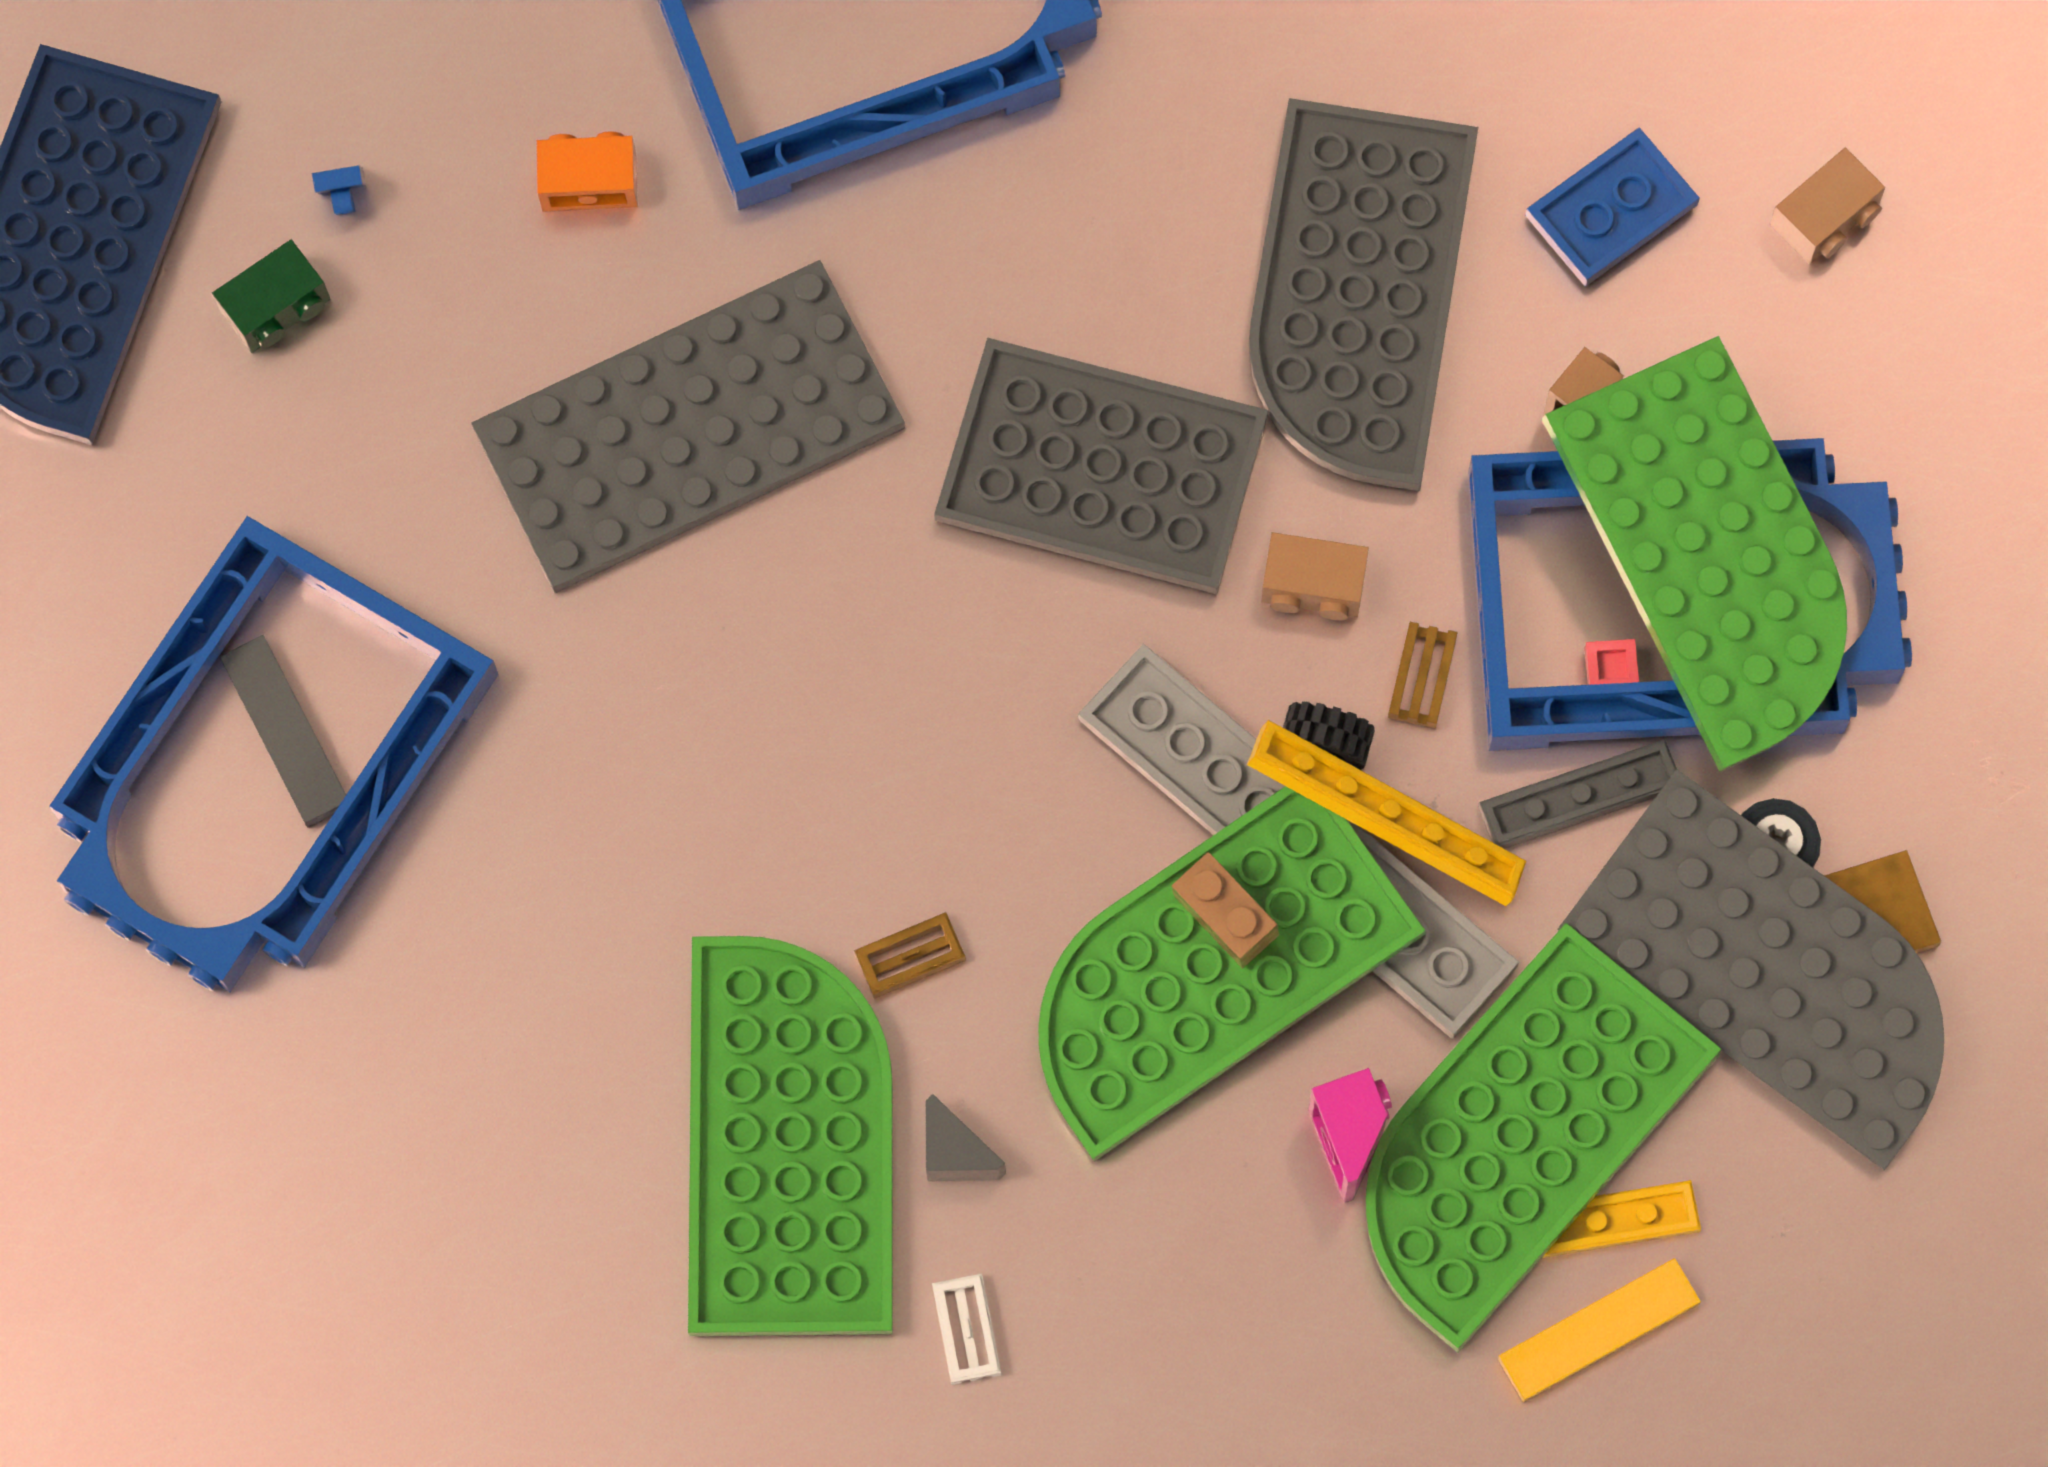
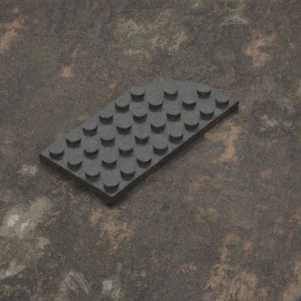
M1289 98L1251 317L1249 358L1253 381L1264 409L1268 410V416L1288 442L1318 465L1353 480L1420 491L1479 127Z
M1676 769L1557 930L1559 931L1565 923L1570 925L1719 1046L1722 1052L1885 1171L1925 1115L1941 1074L1944 1056L1943 1016L1938 995L1928 971L1912 946L1887 921Z

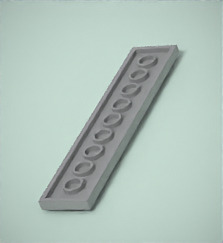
M1145 644L1131 656L1078 713V720L1212 835L1285 787L1283 784L1247 765L1256 738ZM1348 821L1426 933L1378 966L1373 972L1453 1039L1518 967L1519 961L1361 827Z

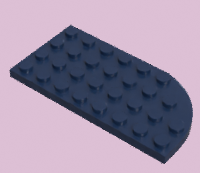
M40 44L0 146V408L12 417L45 432L89 445L93 444L222 101L219 94Z

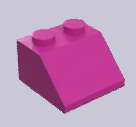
M1369 1068L1311 1088L1308 1111L1344 1203L1354 1200L1372 1161L1380 1138L1383 1135L1386 1120L1390 1118L1388 1109L1392 1108L1391 1099L1383 1080L1374 1081Z

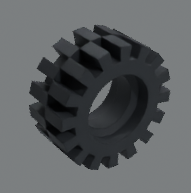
M1303 701L1302 704L1294 702L1292 705H1289L1283 728L1360 770L1364 769L1375 732L1373 724H1368L1369 721L1365 718H1357L1355 713H1344L1341 711V708L1335 706L1332 709L1326 707L1325 704L1316 703L1315 706L1310 702Z

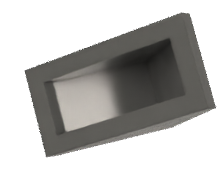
M932 1094L926 1100L927 1180H1000L1006 1174L1005 1162Z

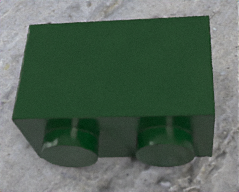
M292 239L212 292L220 312L251 353L260 347L268 348L276 344L284 336L285 330L300 320L308 321L314 318L324 309L325 303L331 300L324 281Z

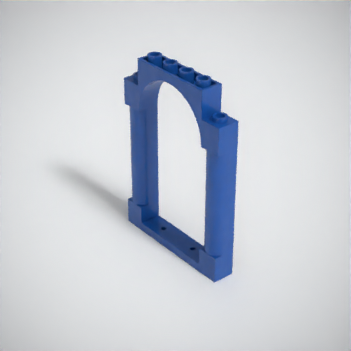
M657 0L738 210L792 192L791 184L1002 109L1005 110L1006 115H1010L1060 97V79L1065 77V70L1057 51L1097 37V19L1102 17L1098 0H1046L1041 13L1030 29L1018 40L1001 51L737 144L682 1Z
M1824 438L1774 440L1773 442L1808 511L1828 521L1848 539L1858 553L1868 578L1870 609L1866 627L1856 642L1843 653L1840 668L1825 699L1816 711L1789 736L1844 734L1850 718L1857 715L1855 688H1847V686L1898 684L1905 671V667H1911L1912 664L1910 638H1902L1901 620L1907 619V597L1905 591H1898L1896 574L1902 573L1903 569L1902 548L1900 544H1893L1892 527H1897L1898 525L1897 499L1889 498L1887 482L1832 484L1835 481V462L1833 454H1825ZM1558 451L1471 455L1468 474L1489 751L1548 748L1550 742L1701 735L1674 680L1508 688L1496 516L1530 515L1532 508L1582 506L1585 504Z
M246 516L49 806L59 820L56 825L57 828L79 842L86 836L57 879V882L67 894L63 900L86 916H89L92 910L106 917L108 920L105 926L120 937L130 941L133 935L149 943L146 951L163 963L171 966L177 960L191 969L187 975L210 991H213L216 985L231 992L263 943L265 946L262 951L280 964L288 966L292 960L305 968L337 920L335 911L461 721L463 720L466 723L469 721L499 674L494 660L251 517ZM284 571L435 659L436 661L291 879L270 903L251 916L231 924L209 928H194L163 921L142 909L129 897L120 880L115 856L117 829L123 811L132 796L129 788L257 599L261 602L265 600Z

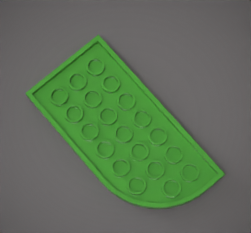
M1714 337L1545 414L1542 421L1719 772L1764 752L1796 731L1825 699L1840 668L1847 633V609L1844 590L1833 558L1720 337Z
M1285 786L1103 910L1089 921L1065 948L1053 968L1046 985L1038 1025L1041 1065L1054 1102L1074 1134L1095 1162L1426 934L1425 929L1348 821ZM1207 852L1223 866L1278 925L1279 936L1243 969L1184 908L1173 894L1171 885Z
M1565 923L1405 1102L1380 1138L1368 1174L1366 1220L1375 1259L1391 1290L1419 1321L1459 1353L1720 1056L1721 1048L1575 929Z
M692 937L689 1336L893 1334V1082L887 1042L872 1007L847 976L828 961L802 947L764 937Z

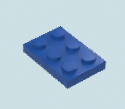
M1639 127L1526 209L1525 216L1586 287L1695 208L1699 203L1700 197Z

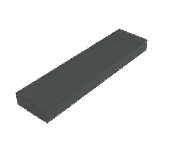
M264 635L220 656L307 828L332 816L346 796V793Z
M1664 739L1481 801L1478 808L1491 841L1505 849L1653 799L1658 795L1677 768L1667 742Z

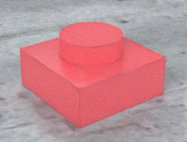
M1635 639L1585 643L1584 651L1588 685L1639 682Z

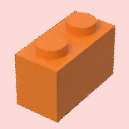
M608 131L589 138H576L570 134H555L546 140H536L537 193L542 212L638 207L637 156L633 136H624L619 132Z

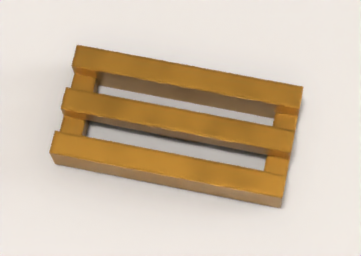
M1410 621L1388 718L1436 729L1458 632L1448 630V633L1438 631L1439 628L1429 626V628L1419 627V623ZM1416 639L1425 640L1410 710L1407 711L1400 709L1415 642ZM1435 643H1439L1445 646L1429 715L1419 713L1434 646Z
M946 912L854 950L874 999L966 961V956ZM940 929L945 934L940 938L873 966L870 963L869 959ZM949 946L952 950L881 981L877 979L882 974Z

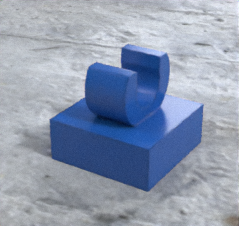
M357 165L312 173L315 192L318 194L331 192L334 214L340 215L356 212L351 189L366 186L363 167Z

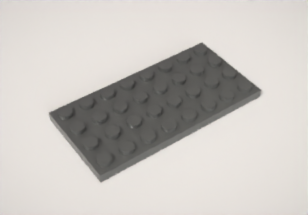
M821 260L471 422L473 430L554 593L905 428V422Z

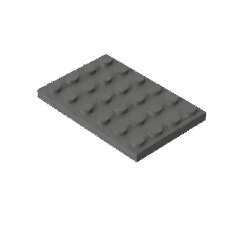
M987 337L934 518L935 521L1217 594L1268 418V410Z

